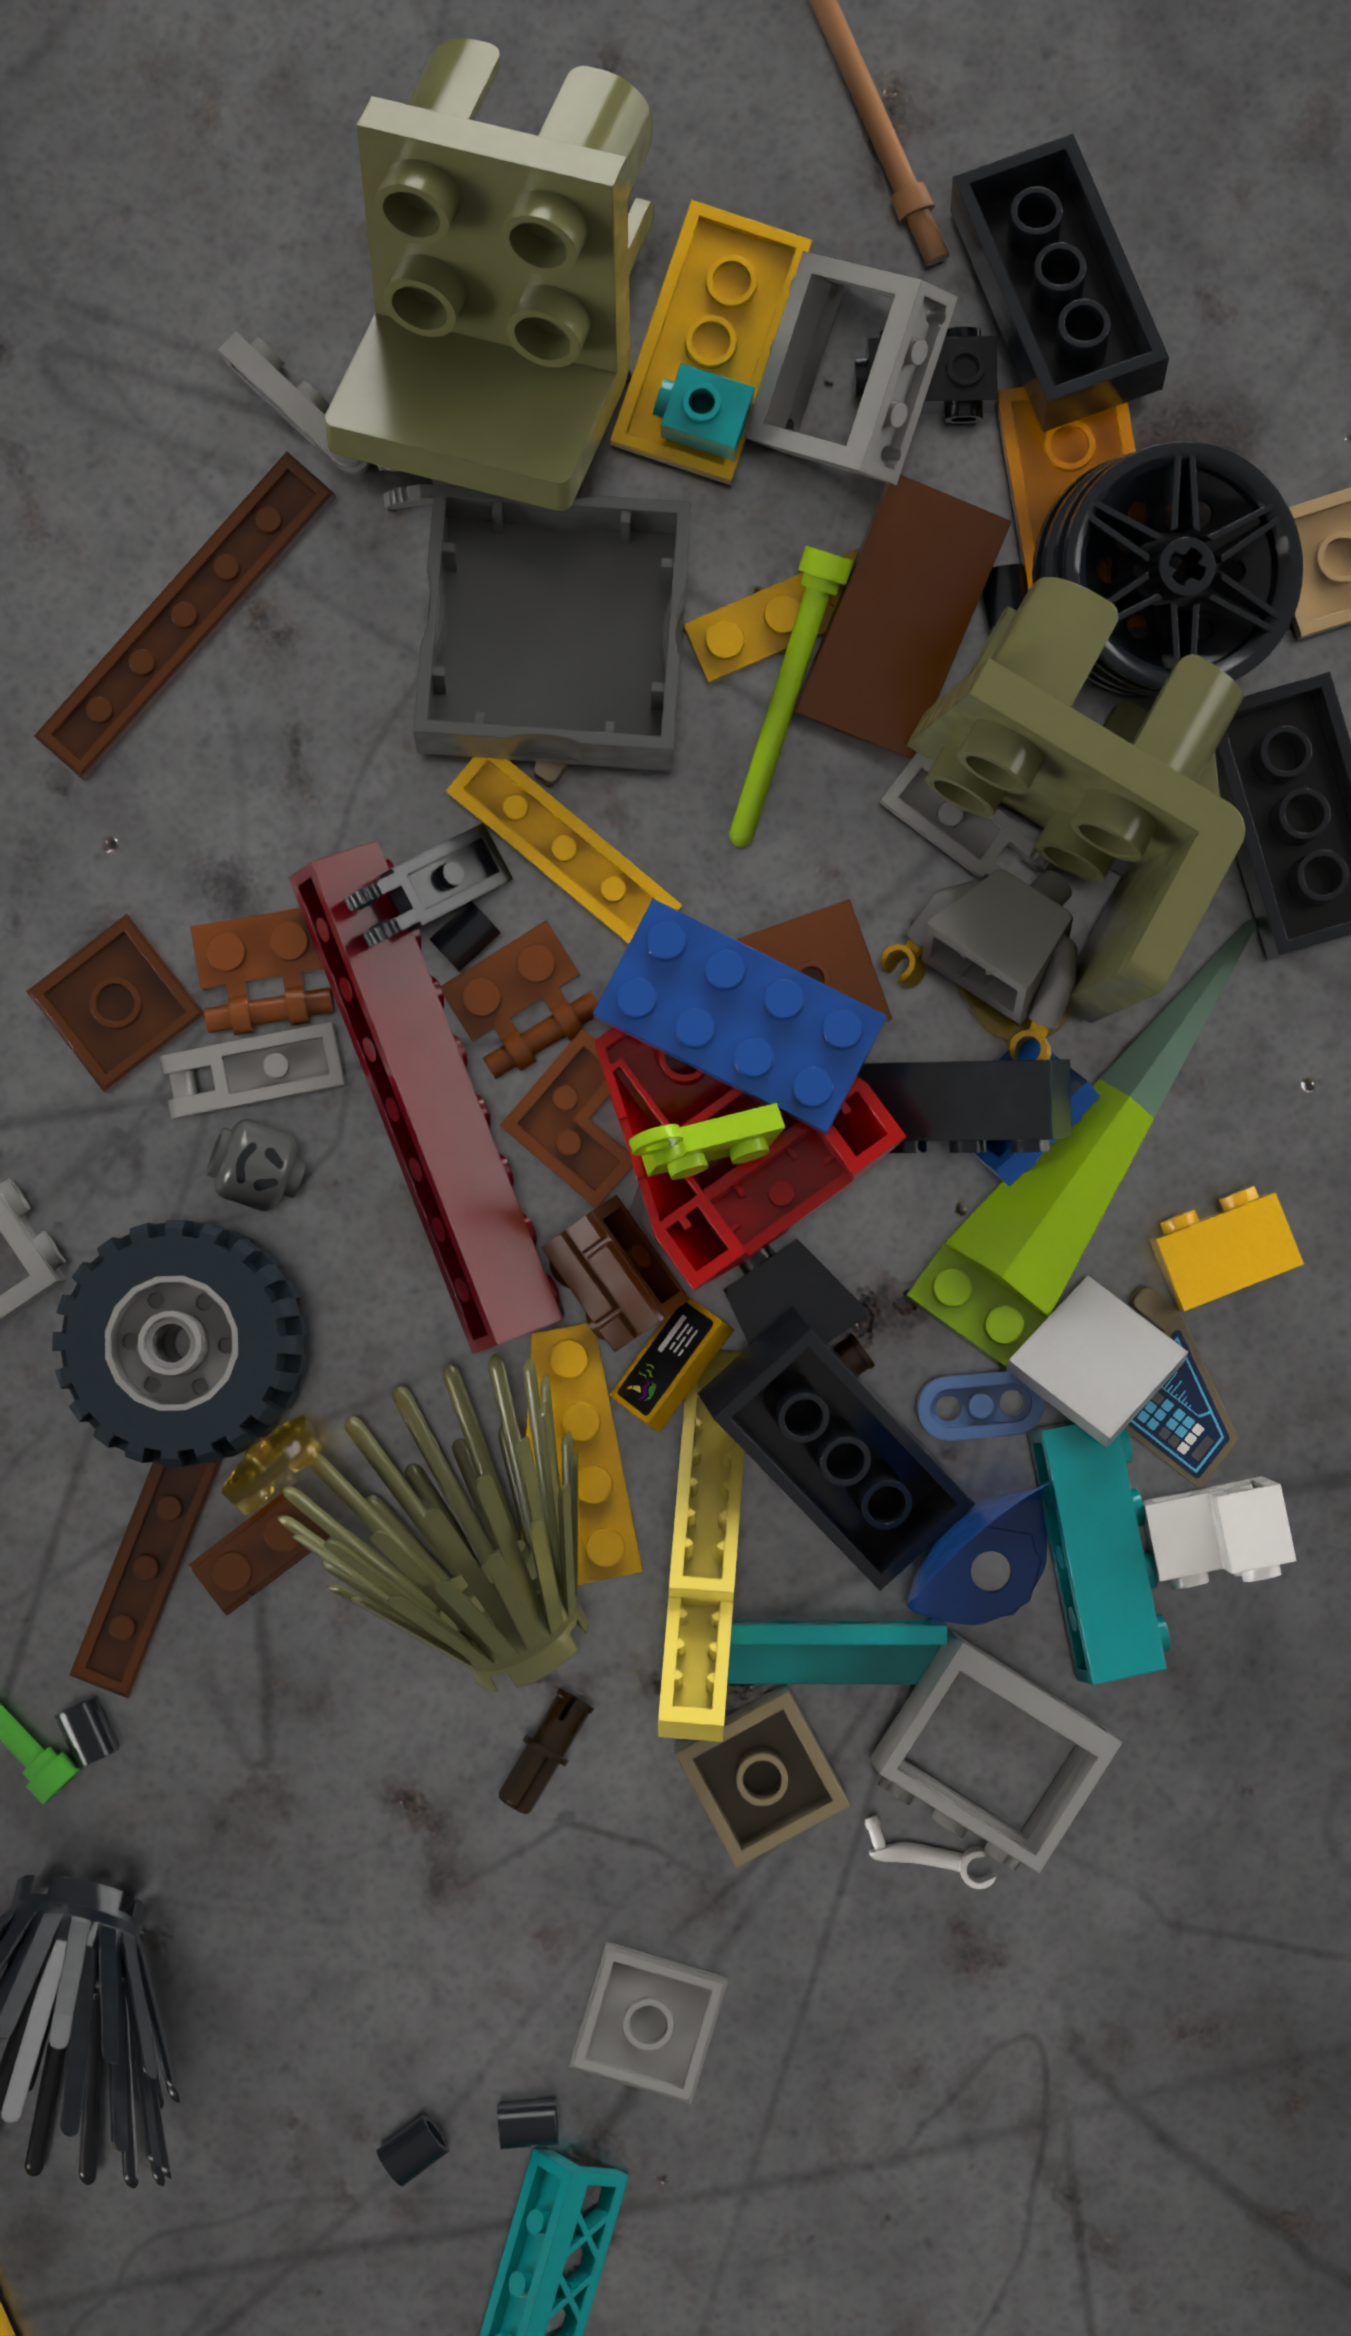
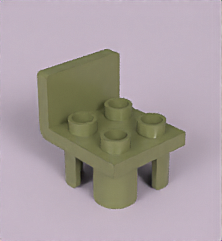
M467 38L451 39L441 43L434 49L407 104L371 96L357 123L375 315L325 414L328 448L336 455L555 511H565L572 506L621 397L629 372L631 357L629 275L653 224L654 203L653 201L636 198L628 213L627 198L651 146L653 135L652 113L643 95L622 77L602 69L579 66L573 68L568 73L538 136L474 121L499 72L500 53L498 48L491 43Z
M1043 577L1033 584L1017 611L1010 606L1003 611L967 677L925 711L906 746L934 761L925 781L938 796L950 804L977 816L992 817L1000 803H1003L1043 827L1044 829L1035 847L1047 861L1057 868L1079 879L1093 883L1103 882L1110 868L1122 875L1077 958L1076 984L1066 1007L1067 1010L1089 1023H1093L1162 991L1243 843L1245 837L1243 817L1235 806L1220 797L1215 750L1243 701L1244 695L1240 686L1223 670L1204 658L1191 654L1183 657L1174 665L1149 712L1133 702L1122 701L1113 707L1104 725L1101 726L1071 708L1118 622V611L1113 603L1079 584L1056 577Z

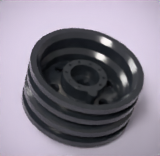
M1189 441L1168 442L1153 445L1103 462L1082 474L1063 491L1051 507L1040 529L1033 556L1032 582L1034 584L1043 577L1065 579L1079 584L1113 603L1118 611V622L1087 679L1117 693L1139 697H1157L1174 665L1187 655L1194 654L1204 658L1223 670L1233 680L1246 675L1265 660L1279 644L1295 615L1303 581V553L1299 532L1286 501L1270 479L1257 467L1237 454L1218 446ZM1135 501L1142 502L1147 508L1148 516L1144 524L1127 516L1128 509ZM1198 502L1206 503L1211 510L1209 522L1203 527H1200ZM1179 557L1182 560L1177 569L1185 572L1184 578L1178 581L1172 578L1177 569L1169 566L1170 559ZM1103 558H1108L1112 561L1110 583L1103 582L1098 575V564ZM1226 559H1233L1242 567V576L1237 582L1223 572L1218 573L1220 564ZM1133 615L1145 620L1147 623L1148 631L1142 639L1134 638L1128 630L1127 623ZM1199 615L1208 620L1211 629L1209 636L1203 640L1198 639Z

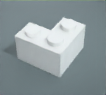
M1263 1476L1142 1500L1145 1512L1143 1531L1147 1551L1153 1557L1158 1580L1160 1582L1170 1580L1171 1589H1183L1206 1584L1209 1582L1208 1572L1225 1569L1234 1574V1576H1242L1243 1582L1270 1579L1282 1575L1280 1564L1296 1561L1281 1484Z

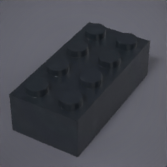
M1074 134L1066 135L953 176L951 214L1042 431H1049L1162 390L1169 362L1168 353Z
M1329 671L1244 696L1215 750L1220 797L1235 806L1244 820L1245 837L1237 852V858L1268 961L1351 937V740L1331 672Z
M793 1306L697 1393L713 1419L879 1591L888 1585L975 1505L956 1478Z

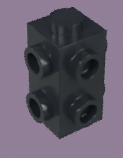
M976 327L948 328L920 414H945V421L949 423L979 422L983 420V413H993L998 401L997 336H981V329ZM884 330L879 332V338H868L865 358H854L855 397L863 396Z

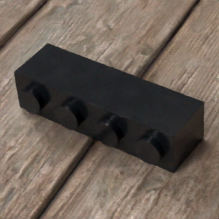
M1070 1059L864 1063L858 1074L860 1079L868 1083L907 1136L905 1140L889 1153H926L927 1141L949 1140V1153L988 1152V1140H1011V1152H1050L1051 1139L1071 1137Z

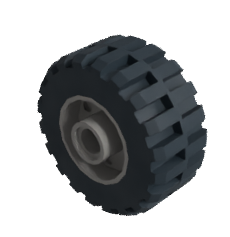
M167 1220L166 1223L159 1224L145 1223L130 1228V1234L122 1238L112 1237L97 1248L99 1256L91 1263L82 1262L71 1277L77 1282L72 1294H62L56 1313L64 1315L62 1331L53 1332L52 1351H61L63 1368L55 1370L60 1389L70 1390L75 1401L69 1408L78 1421L89 1422L95 1428L94 1438L108 1448L117 1447L125 1451L126 1458L141 1463H158L162 1467H184L213 1463L226 1457L236 1456L250 1449V1444L257 1439L267 1437L280 1424L277 1419L284 1409L292 1408L300 1391L295 1389L299 1375L307 1373L310 1356L303 1354L304 1336H310L308 1318L301 1316L297 1301L302 1298L294 1281H287L281 1273L282 1265L270 1252H264L255 1246L254 1240L239 1232L230 1231L217 1225L188 1220ZM182 1328L190 1338V1347L183 1359L177 1354L175 1349V1338Z

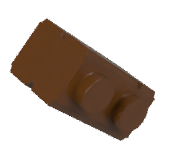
M617 1195L582 1217L541 1247L550 1260L549 1266L554 1278L564 1287L571 1289L586 1311V1320L591 1331L597 1337L606 1340L614 1352L627 1345L690 1300Z
M298 1482L291 1486L299 1489L310 1498ZM283 1493L188 1564L226 1616L312 1552L294 1540L292 1536L295 1534L285 1528L278 1521L277 1517L284 1515L294 1518L324 1541L331 1537L289 1502Z

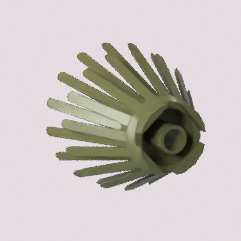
M492 1355L488 1364L501 1420L498 1438L523 1540L520 1539L461 1373L452 1364L445 1366L443 1369V1380L465 1438L455 1440L452 1445V1451L486 1534L408 1388L404 1386L396 1387L392 1392L393 1401L454 1516L420 1465L409 1464L405 1470L406 1478L413 1487V1491L358 1417L351 1416L346 1419L344 1424L348 1435L448 1571L381 1498L376 1495H369L364 1499L336 1468L318 1452L313 1451L307 1454L306 1461L309 1467L373 1532L370 1536L372 1543L403 1573L353 1532L344 1528L295 1487L288 1486L283 1488L285 1498L335 1540L324 1541L290 1516L282 1515L277 1517V1519L285 1528L295 1534L292 1536L294 1540L325 1560L322 1561V1566L326 1571L367 1598L339 1584L327 1585L328 1589L455 1662L466 1666L476 1684L487 1691H499L490 1676H501L508 1673L516 1688L527 1686L547 1676L570 1659L577 1651L578 1646L570 1634L576 1624L585 1634L588 1632L589 1624L584 1611L578 1603V1453L573 1456L571 1432L568 1431L564 1435L561 1444L562 1488L560 1489L548 1374L541 1381V1406L535 1364L531 1358L525 1361L523 1377L536 1462L535 1469L530 1440L528 1437L521 1439L504 1362L500 1356Z

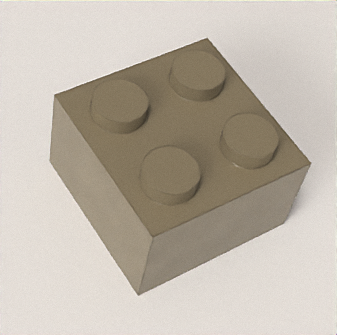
M787 1684L725 1716L723 1742L683 1739L674 1744V1755L736 1868L850 1807L844 1788Z

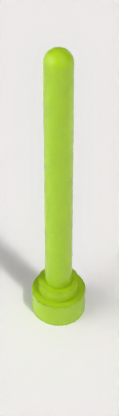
M805 545L798 570L804 572L800 585L806 586L730 827L729 839L736 847H747L754 839L830 594L837 596L840 584L847 585L854 560Z

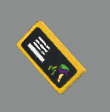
M689 1295V1301L662 1321L609 1394L610 1397L658 1433L667 1424L735 1330Z

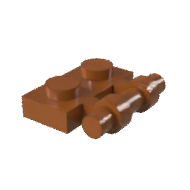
M300 908L190 926L200 988L204 991L222 987L227 989V1005L204 1009L208 1033L233 1029L234 1035L254 1032L255 1025L289 1020L291 1026L310 1023V1016L335 1012L330 987L306 990L304 974L323 971L324 968ZM283 977L285 995L250 1000L248 983Z
M547 920L441 985L445 999L473 1043L494 1029L504 1045L483 1057L484 1062L495 1079H498L517 1066L520 1071L537 1062L534 1055L563 1037L567 1036L569 1041L574 1039L581 1029H584L583 1025L594 1019L593 1012L598 1004L591 991L570 1004L560 991V988L581 975ZM544 1000L552 1015L520 1034L511 1019L539 1001Z

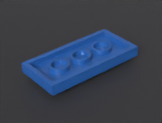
M652 899L593 1012L595 1019L766 1105L777 1103L780 1112L825 1135L830 1131L887 1020V1015L655 899Z

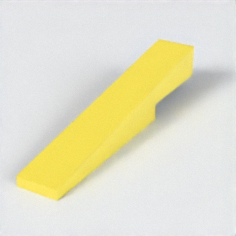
M719 1350L684 1399L658 1716V1737L723 1742L745 1451L713 1419L697 1393L742 1353L739 1351Z

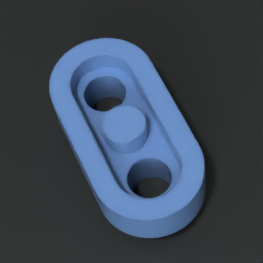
M1008 1371L950 1375L935 1378L922 1388L916 1402V1413L921 1426L933 1437L945 1441L1024 1434L1032 1430L1040 1422L1045 1410V1400ZM1008 1390L1018 1391L1023 1399L1021 1409L1015 1414H1006L1000 1408V1398ZM944 1396H954L960 1406L958 1414L950 1420L941 1419L936 1412L938 1400Z

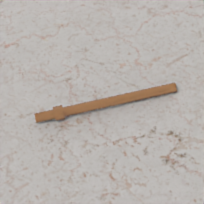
M809 0L895 193L890 197V200L900 222L908 223L926 266H931L945 260L950 254L931 214L935 204L925 182H917L838 1Z

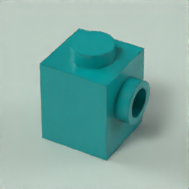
M681 363L675 381L663 379L654 406L653 416L663 419L661 423V438L734 461L754 401L755 387Z

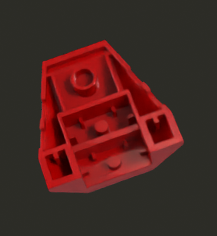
M611 1028L594 1041L655 1238L693 1291L757 1254L851 1186L907 1137L868 1083L857 1076L827 1135L780 1112L785 1128L772 1144L768 1146L770 1152L758 1159L733 1164L730 1156L707 1162L709 1167L706 1170L687 1178L673 1180L670 1178L669 1172L648 1177L642 1157L632 1154L629 1139L633 1136L662 1125L677 1124L679 1127L766 1106V1104L615 1028Z

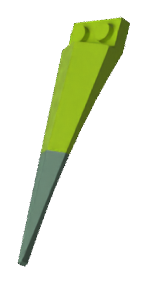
M1256 918L1248 920L1092 1085L1101 1097L1084 1113L1081 1120L1071 1127V1137L1057 1139L1050 1146L1051 1151L1044 1152L1039 1157L1037 1163L1030 1170L1023 1173L1010 1187L1001 1181L938 1248L904 1296L905 1299L1007 1371L1008 1360L1051 1315L1256 927Z

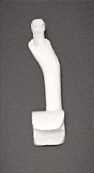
M871 1816L865 1819V1827L869 1831L874 1849L869 1851V1855L874 1860L916 1863L960 1872L963 1881L969 1887L977 1890L988 1888L996 1880V1874H986L976 1878L967 1873V1866L971 1860L988 1855L983 1850V1847L973 1846L960 1853L913 1842H897L886 1845L880 1826L882 1825L880 1818Z

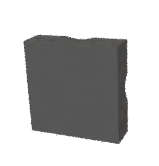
M434 483L427 563L430 598L427 627L420 645L413 727L417 753L672 771L691 502L599 495L575 499L569 509L555 511L457 485Z

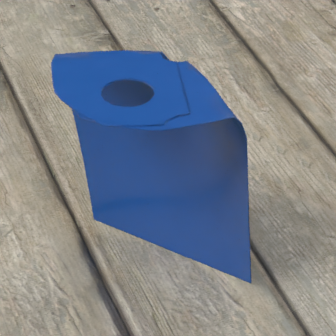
M1049 1483L1034 1489L1004 1494L975 1502V1505L924 1551L914 1575L906 1606L914 1612L931 1619H943L945 1622L964 1625H978L1003 1616L1014 1615L1021 1606L1028 1603L1046 1565L1047 1529L1040 1496L1042 1494L1041 1490ZM988 1551L1001 1553L1007 1558L1011 1567L1008 1583L1000 1590L993 1592L981 1590L971 1578L973 1561L978 1555Z

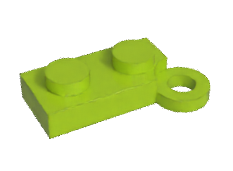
M774 1103L679 1127L677 1124H667L651 1128L629 1139V1145L633 1155L642 1157L648 1177L669 1172L670 1178L676 1180L703 1172L709 1167L707 1163L709 1161L730 1156L733 1164H740L768 1154L770 1152L768 1146L783 1131L785 1125L778 1104Z

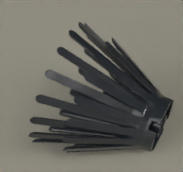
M25 1875L17 1881L12 1905L0 1917V1972L5 1964H8L0 1979V2039L9 2037L0 2063V2120L2 2118L6 2123H14L19 2120L27 2093L35 2085L49 2034L25 2160L26 2173L30 2176L40 2175L44 2168L63 2063L69 2043L60 2130L68 2137L76 2136L80 2129L81 2119L78 2174L84 2184L91 2185L96 2179L103 2057L108 2062L111 2142L114 2148L122 2153V2170L125 2183L132 2189L136 2188L139 2183L130 2045L131 2032L146 2156L151 2165L154 2181L163 2187L165 2176L170 2179L172 2178L161 2109L164 2106V2096L152 2029L168 2094L177 2103H180V2098L143 1943L139 1935V1927L144 1910L143 1902L136 1898L127 1912L124 1913L120 1911L123 1891L87 1880L56 1875L51 1876L47 1894H31L35 1875Z

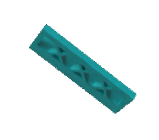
M732 1618L727 1684L917 1685L941 1645H947V1625L943 1619Z
M533 2149L479 2336H545L549 2320L562 2308L566 2315L562 2329L555 2336H583L629 2175L618 2169L579 2166L553 2150ZM587 2186H603L597 2207L583 2219L580 2211ZM581 2246L583 2256L580 2267L565 2280L562 2273L566 2259Z

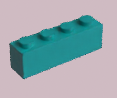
M1072 1421L1038 1427L1028 1431L1038 1487L1049 1483L1041 1490L1040 1499L1076 1679L1084 1683L1096 1685L1167 1669L1164 1652L1170 1650V1635L1162 1614H1156L1151 1589L1157 1588L1158 1577L1151 1553L1143 1551L1139 1526L1145 1524V1512L1139 1491L1136 1488L1131 1489L1126 1464L1132 1462L1133 1452L1127 1429L1124 1428L1107 1448Z

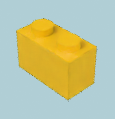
M1251 1186L1220 1198L1219 1202L1223 1209L1220 1212L1199 1219L1196 1210L1193 1209L1159 1223L1163 1234L1148 1240L1174 1306L1179 1311L1190 1310L1304 1265L1276 1192L1265 1193L1259 1196L1255 1186Z

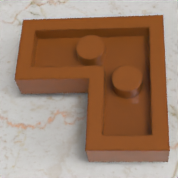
M582 1028L499 1126L591 1205L597 1208L631 1170L633 1165L629 1152L591 1120V1117L609 1098L610 1092L594 1044L595 1039Z

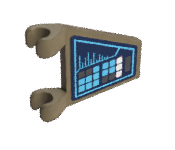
M1140 1285L1129 1297V1305L1187 1350L1188 1355L1183 1365L1125 1428L1128 1434L1194 1486L1201 1489L1239 1441V1438L1181 1312L1154 1289Z

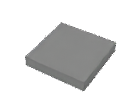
M1087 1275L1008 1360L1006 1370L1107 1448L1183 1365L1188 1351Z
M606 1941L570 2059L569 2068L692 2104L727 1987L728 1977Z

